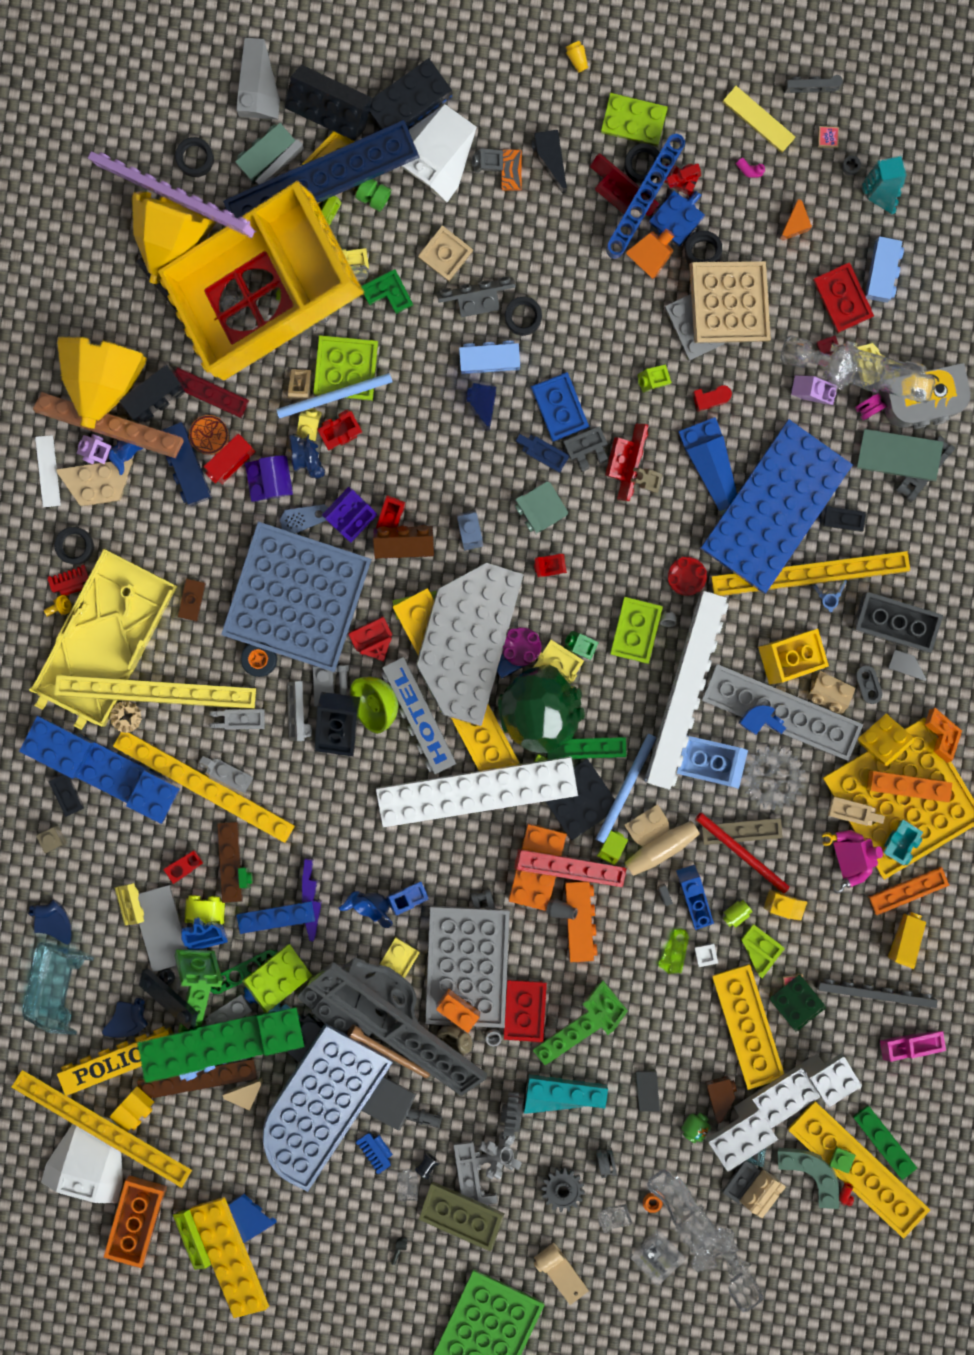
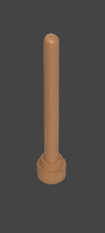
M352 1025L348 1030L347 1035L355 1041L362 1042L424 1078L430 1076V1073L416 1063L364 1035L360 1027Z

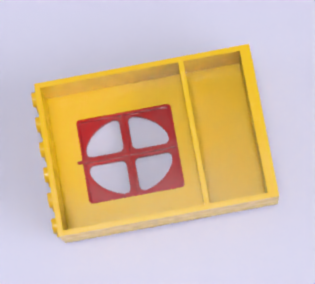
M298 181L242 216V218L250 222L249 226L255 230L252 238L229 227H225L158 271L161 276L159 279L160 283L167 289L169 293L168 299L176 307V315L186 327L184 331L194 343L192 347L202 359L201 365L203 369L223 381L364 293L313 194ZM262 269L272 273L274 279L256 292L250 293L242 274L247 270ZM232 279H235L244 298L226 311L220 312L219 301L226 285ZM279 287L281 291L279 306L274 315L268 321H265L256 305V301ZM249 307L258 324L255 329L238 331L226 324V320L243 308Z

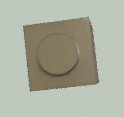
M59 825L36 835L44 853H48L67 843Z

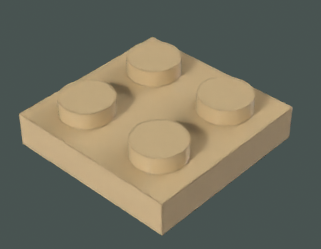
M442 225L419 254L418 258L450 282L473 253V249Z

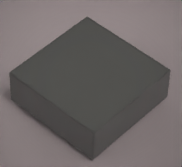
M659 885L657 888L664 905L669 906L673 904L666 885Z

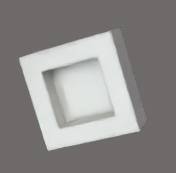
M714 943L694 947L698 967L718 963Z

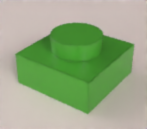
M836 1146L829 1165L849 1174L856 1155Z

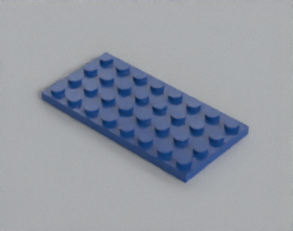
M790 419L787 420L700 549L763 594H766L853 464Z

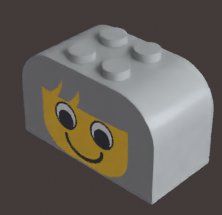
M964 363L887 379L879 385L882 402H885L887 406L884 408L886 418L891 424L900 428L914 426V429H920L930 425L931 422H933V425L943 424L945 421H949V418L963 411L969 404L971 397Z

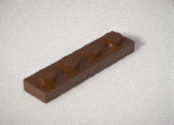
M238 822L218 824L222 903L243 902V892L239 888L238 868H241Z

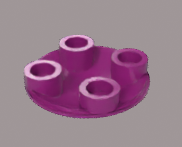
M524 627L510 629L507 633L502 652L510 663L517 666H526L533 663L539 657L541 641L538 634L531 629Z

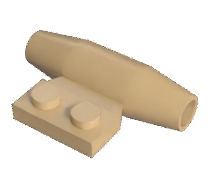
M657 804L624 825L634 842L642 846L625 864L633 876L656 867L683 850L700 833L692 821L669 830L668 819Z

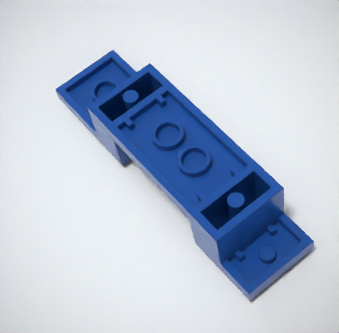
M40 716L36 717L19 752L72 779L78 778L127 803V807L160 824H163L180 790L179 787L166 781L165 777L79 733L73 734Z

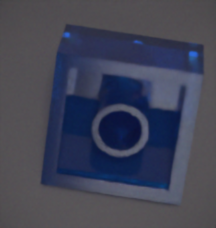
M473 383L472 388L468 387L467 402H470V409L485 430L490 431L497 387Z

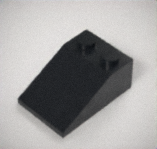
M321 692L317 707L314 751L354 756L360 697Z

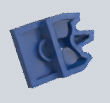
M195 918L194 927L182 929V941L189 950H199L228 943L227 934L222 924L212 921L205 924L200 918Z

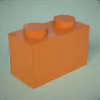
M450 989L445 992L436 1006V1010L467 1033H469L480 1018V1011Z

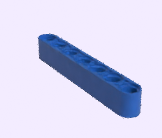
M672 134L667 139L606 247V253L610 258L617 259L622 256L681 154L685 140L680 134ZM675 141L679 143L680 148H672L670 142ZM660 159H668L670 165H662ZM656 175L659 177L660 182L653 183L650 177ZM646 192L650 195V199L643 200L640 194ZM636 209L640 212L641 216L635 218L631 215L630 211ZM628 227L631 233L625 235L621 232V228ZM618 244L621 251L614 252L611 249V245Z

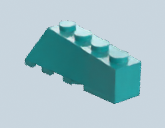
M902 156L878 161L864 179V183H862L864 195L867 194L868 200L890 214L896 213L895 206H898L899 203L896 197L901 196V188H903L907 176Z
M529 1074L524 1114L581 1107L606 1109L607 1084Z

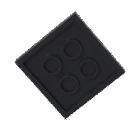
M588 758L573 767L578 796L545 801L571 840L605 819L615 801V798Z

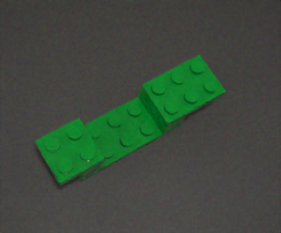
M294 1007L180 1031L173 1035L137 1042L144 1080L145 1083L205 1070L206 1067L302 1048L304 1047L297 1008Z

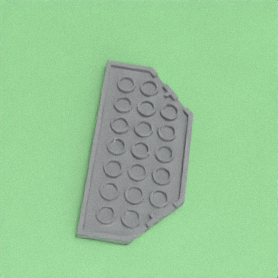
M485 563L437 589L416 667L424 678L432 697L436 700L442 715L482 726L524 574Z

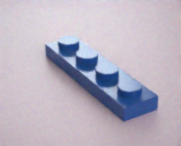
M312 901L240 913L237 914L240 934L313 922L315 921Z

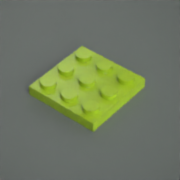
M319 335L313 395L319 396L375 378L378 341ZM374 388L345 398L373 401Z

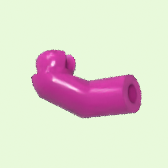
M744 158L736 162L738 168L748 178H759L765 172L763 164L749 165Z

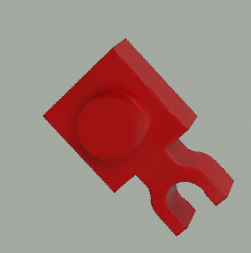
M691 163L685 165L680 173L667 177L669 187L672 188L680 183L684 184L700 177L701 169L699 164L693 165Z

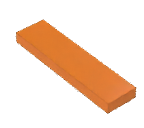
M939 867L868 896L875 915H879L950 885L943 868Z

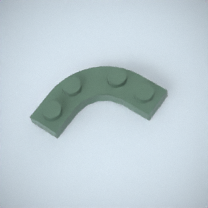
M779 1148L778 1169L797 1170L808 1173L818 1185L819 1208L839 1209V1182L834 1169L820 1155L804 1149Z

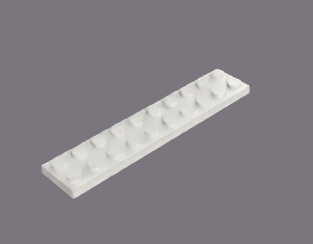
M571 756L376 788L383 827L578 796Z

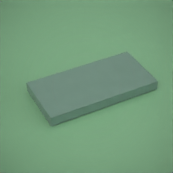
M864 429L857 469L936 482L943 442Z

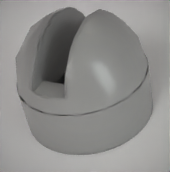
M667 611L663 612L660 624L664 627L675 626V613L672 611L670 613H667Z
M491 1029L486 1033L488 1045L494 1047L501 1043L502 1037L498 1030Z

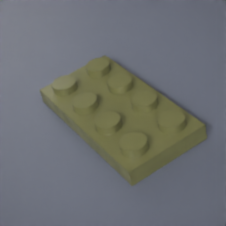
M432 1182L419 1220L491 1252L505 1213Z

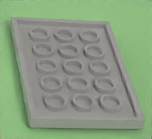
M430 906L425 1024L456 1025L436 1010L437 1003L445 992L450 989L480 1011V1018L474 1026L505 1028L510 909Z

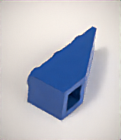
M695 865L676 870L695 930L714 924L702 881Z

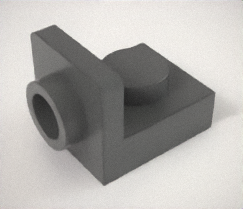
M481 148L476 151L472 156L474 172L479 173L482 170L501 172L503 170V150Z

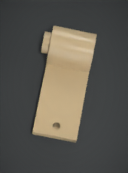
M552 1243L534 1257L536 1261L533 1263L537 1270L549 1275L569 1305L589 1292L555 1243Z

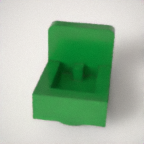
M238 868L239 888L251 889L250 884H253L252 872H250L249 868Z

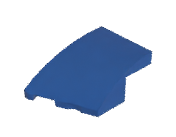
M245 1194L228 1203L243 1243L277 1222L275 1218H268L261 1212L262 1208L253 1203Z

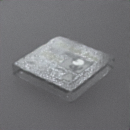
M659 1229L630 1256L657 1286L686 1260V1257Z

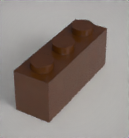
M420 525L416 527L399 526L389 528L381 526L373 530L375 559L434 557L433 526Z

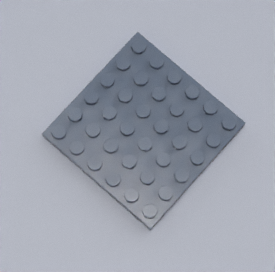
M258 522L221 635L335 672L372 559ZM257 641H258V642H264V643L268 644L269 646H266V645L257 643Z

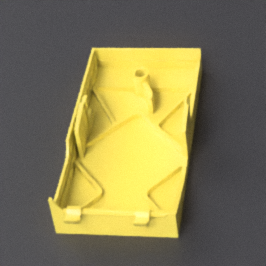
M103 549L56 638L52 652L34 685L29 689V691L40 696L34 706L43 710L48 700L79 716L73 726L81 730L87 720L101 727L106 726L111 710L119 700L55 696L56 675L129 680L177 586Z

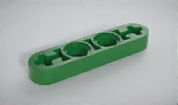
M274 949L266 950L221 972L222 980L225 979L223 975H226L227 982L221 985L220 990L217 987H211L210 992L221 994L243 983L242 980L251 974L247 968L248 963L255 962L260 967L262 963L258 959L259 957L263 961L268 957L267 954L270 953L273 956L277 951ZM232 971L240 973L241 978L239 981H232L230 979Z

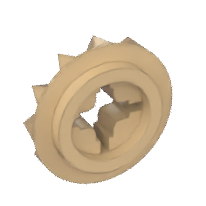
M129 701L117 703L110 713L113 727L123 733L134 731L139 727L142 720L141 710H139L136 704ZM124 711L127 714L133 713V715L129 718V722L123 719L119 720L120 718H122V716H124Z

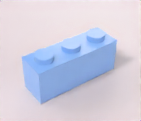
M880 236L876 239L865 292L866 299L888 303L891 298L895 297L897 287L894 286L895 278L898 279L900 273L898 261L902 259L904 248L901 247L902 241Z
M504 341L502 345H495V342H485L483 346H475V344L469 343L459 347L461 374L520 370L519 343L514 344V341Z

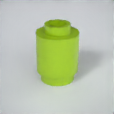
M744 900L737 901L723 912L725 915L723 920L729 927L733 925L736 928L750 917L749 914L753 911Z

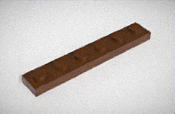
M251 1058L215 1065L216 1068L206 1073L204 1070L196 1073L197 1077L186 1081V1079L181 1080L180 1076H174L145 1083L144 1079L137 1080V1085L152 1099L257 1079L258 1075L255 1059Z

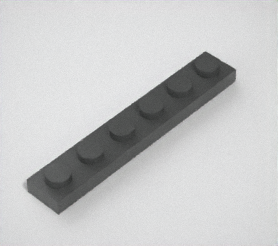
M823 978V981L817 980L816 983L817 990L932 1008H937L938 1000L932 997L933 994L921 992L920 995H914L913 991L901 989V993L893 992V988L881 987V990L873 989L874 986L869 984H862V987L854 986V983L849 981H842V984L834 983L835 980Z

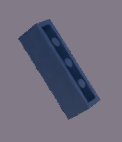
M181 422L160 430L181 437L184 441L176 458L166 455L169 466H173L176 472L173 474L174 480L177 485H181L183 490L180 492L183 502L193 506L213 498L185 425Z

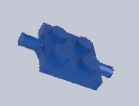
M673 191L650 219L649 223L658 230L659 235L665 229L672 232L674 238L671 241L680 247L705 217V214L694 205L701 197V194L694 191L691 197L686 199Z

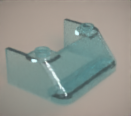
M40 942L35 951L22 1009L23 1018L48 1033L77 1035V1031L68 1026L71 1014L64 1007L72 969H79L83 965L84 960L93 961L94 957L78 949Z

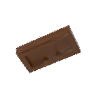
M186 579L178 613L179 618L198 622L206 583Z

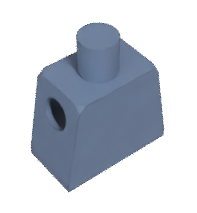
M476 510L457 514L464 551L483 547Z

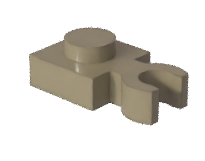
M634 468L633 471L637 472L638 477L636 479L631 478V482L640 484L639 488L658 493L663 474L650 469Z

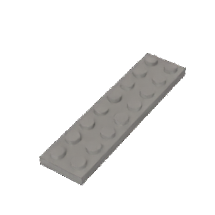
M716 664L702 698V701L740 717H743L746 711L754 706L772 707L775 711L771 717L776 715L784 721L783 726L786 729L782 734L849 761L863 727V724L718 664ZM764 724V725H763L764 727H767V728H769V729H772V728L769 727L767 724Z

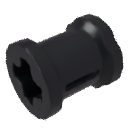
M425 1153V1158L414 1170L423 1178L429 1179L430 1173L440 1162L431 1154Z

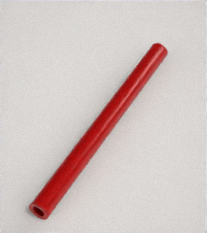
M702 812L697 815L695 820L767 881L783 894L788 891L790 887L712 820Z

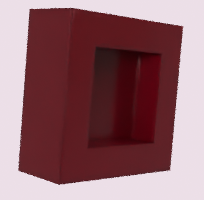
M836 335L816 342L822 361L842 354Z

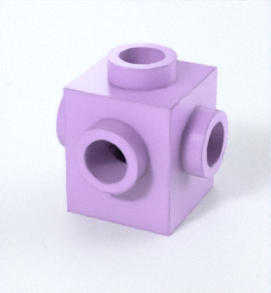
M94 434L91 437L83 435L82 440L78 444L76 454L84 456L82 460L94 464L96 461L105 464L111 445L102 442L103 438Z

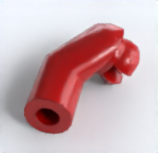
M848 1182L844 1183L839 1194V1200L843 1206H852L854 1202V1197L850 1196L854 1187Z

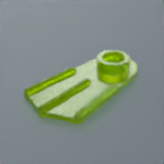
M676 929L672 932L658 964L668 974L682 973L689 935L684 929ZM682 934L683 940L677 941V935Z

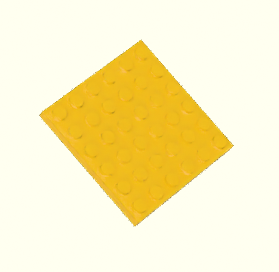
M925 717L905 728L914 737L915 741L886 767L869 751H866L823 777L833 797L872 806V808H876V814L885 816L883 824L873 821L872 826L848 821L854 832L872 840L873 847L880 846L884 851L886 849L884 845L893 830L896 831L899 822L902 820L923 832L921 835L922 842L918 848L913 847L911 851L913 857L908 865L974 827V799L953 763H946L933 752L938 738L934 732L925 726ZM869 770L951 782L950 803L866 790ZM883 853L882 858L877 859L878 865L875 867L881 878L885 880L908 865L903 866Z

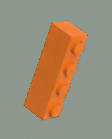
M869 770L866 790L950 803L952 783Z
M565 881L566 903L578 909L574 920L567 919L570 962L594 961V956H597V944H593V936H596V924H592L591 916H595V905L591 904L590 897L594 896V887L587 881Z

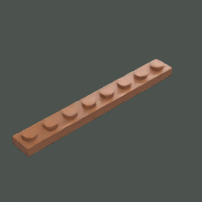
M41 392L33 408L35 413L176 458L184 442L181 437L110 414H106L99 421H96L95 429L80 426L82 417H79L73 402Z

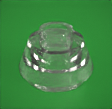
M235 293L225 295L219 304L220 312L229 309L228 306H234L242 301L243 298ZM246 307L229 317L228 320L241 318L246 311Z

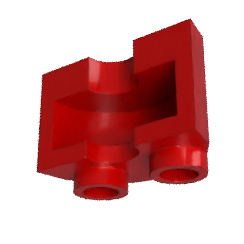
M349 409L339 413L337 420L329 419L321 424V428L317 429L328 450H333L338 445L342 446L363 433L352 411H349Z

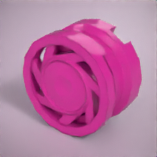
M879 393L855 407L856 411L861 413L862 421L887 407L885 402L880 400L881 396Z

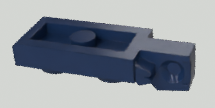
M519 434L515 441L523 446L522 451L526 455L559 474L569 458L568 454L536 436L530 435L528 439Z

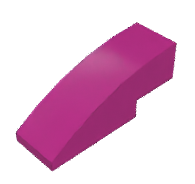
M943 1031L880 1040L882 1059L889 1062L905 1058L913 1059L946 1051Z

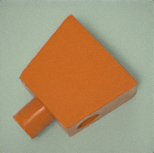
M665 229L659 236L653 231L630 248L626 254L654 279L659 275L674 251L668 245L674 238V235L668 229Z

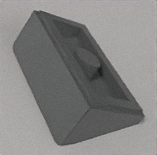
M656 1070L636 1071L639 1111H660Z

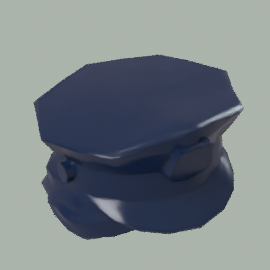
M296 434L289 435L293 470L297 472L299 469L306 468L310 478H322L326 472L318 458L319 453L316 451L318 445L309 439L310 434L305 438H301Z

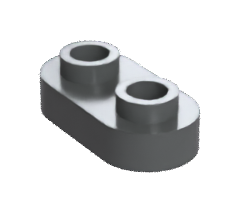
M871 666L859 667L855 673V678L862 699L868 704H876L882 698V690L876 671ZM863 672L868 673L867 679L862 678ZM871 690L874 692L873 698L868 696V692Z

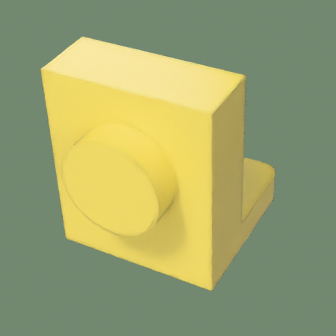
M366 248L350 251L342 250L353 272L369 269Z
M314 408L302 411L299 415L297 435L305 438L310 434L309 439L316 441L322 412Z

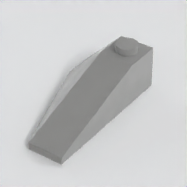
M245 38L238 88L237 113L239 117L279 120L280 99L265 40Z

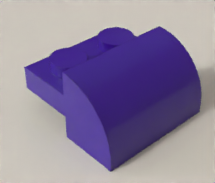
M272 456L245 463L251 502L293 495L287 456Z
M349 486L322 514L350 543L378 515Z

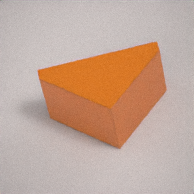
M798 199L795 203L780 240L784 241L811 229L812 225L802 200Z

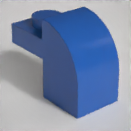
M763 705L750 708L738 722L754 735H757L764 724H767L779 734H782L786 729L783 726L784 721L776 715L771 717L775 709Z
M422 881L386 896L394 916L429 900Z

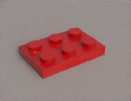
M850 262L813 279L837 334L874 317Z
M507 979L504 1040L543 1042L547 982Z

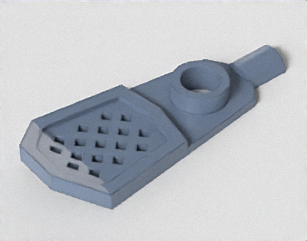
M322 504L285 510L280 519L282 530L296 534L322 523L326 519L323 516L317 518L315 513L317 511L324 513L329 507Z

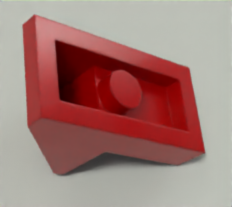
M387 495L376 528L381 526L388 528L398 527L406 502Z

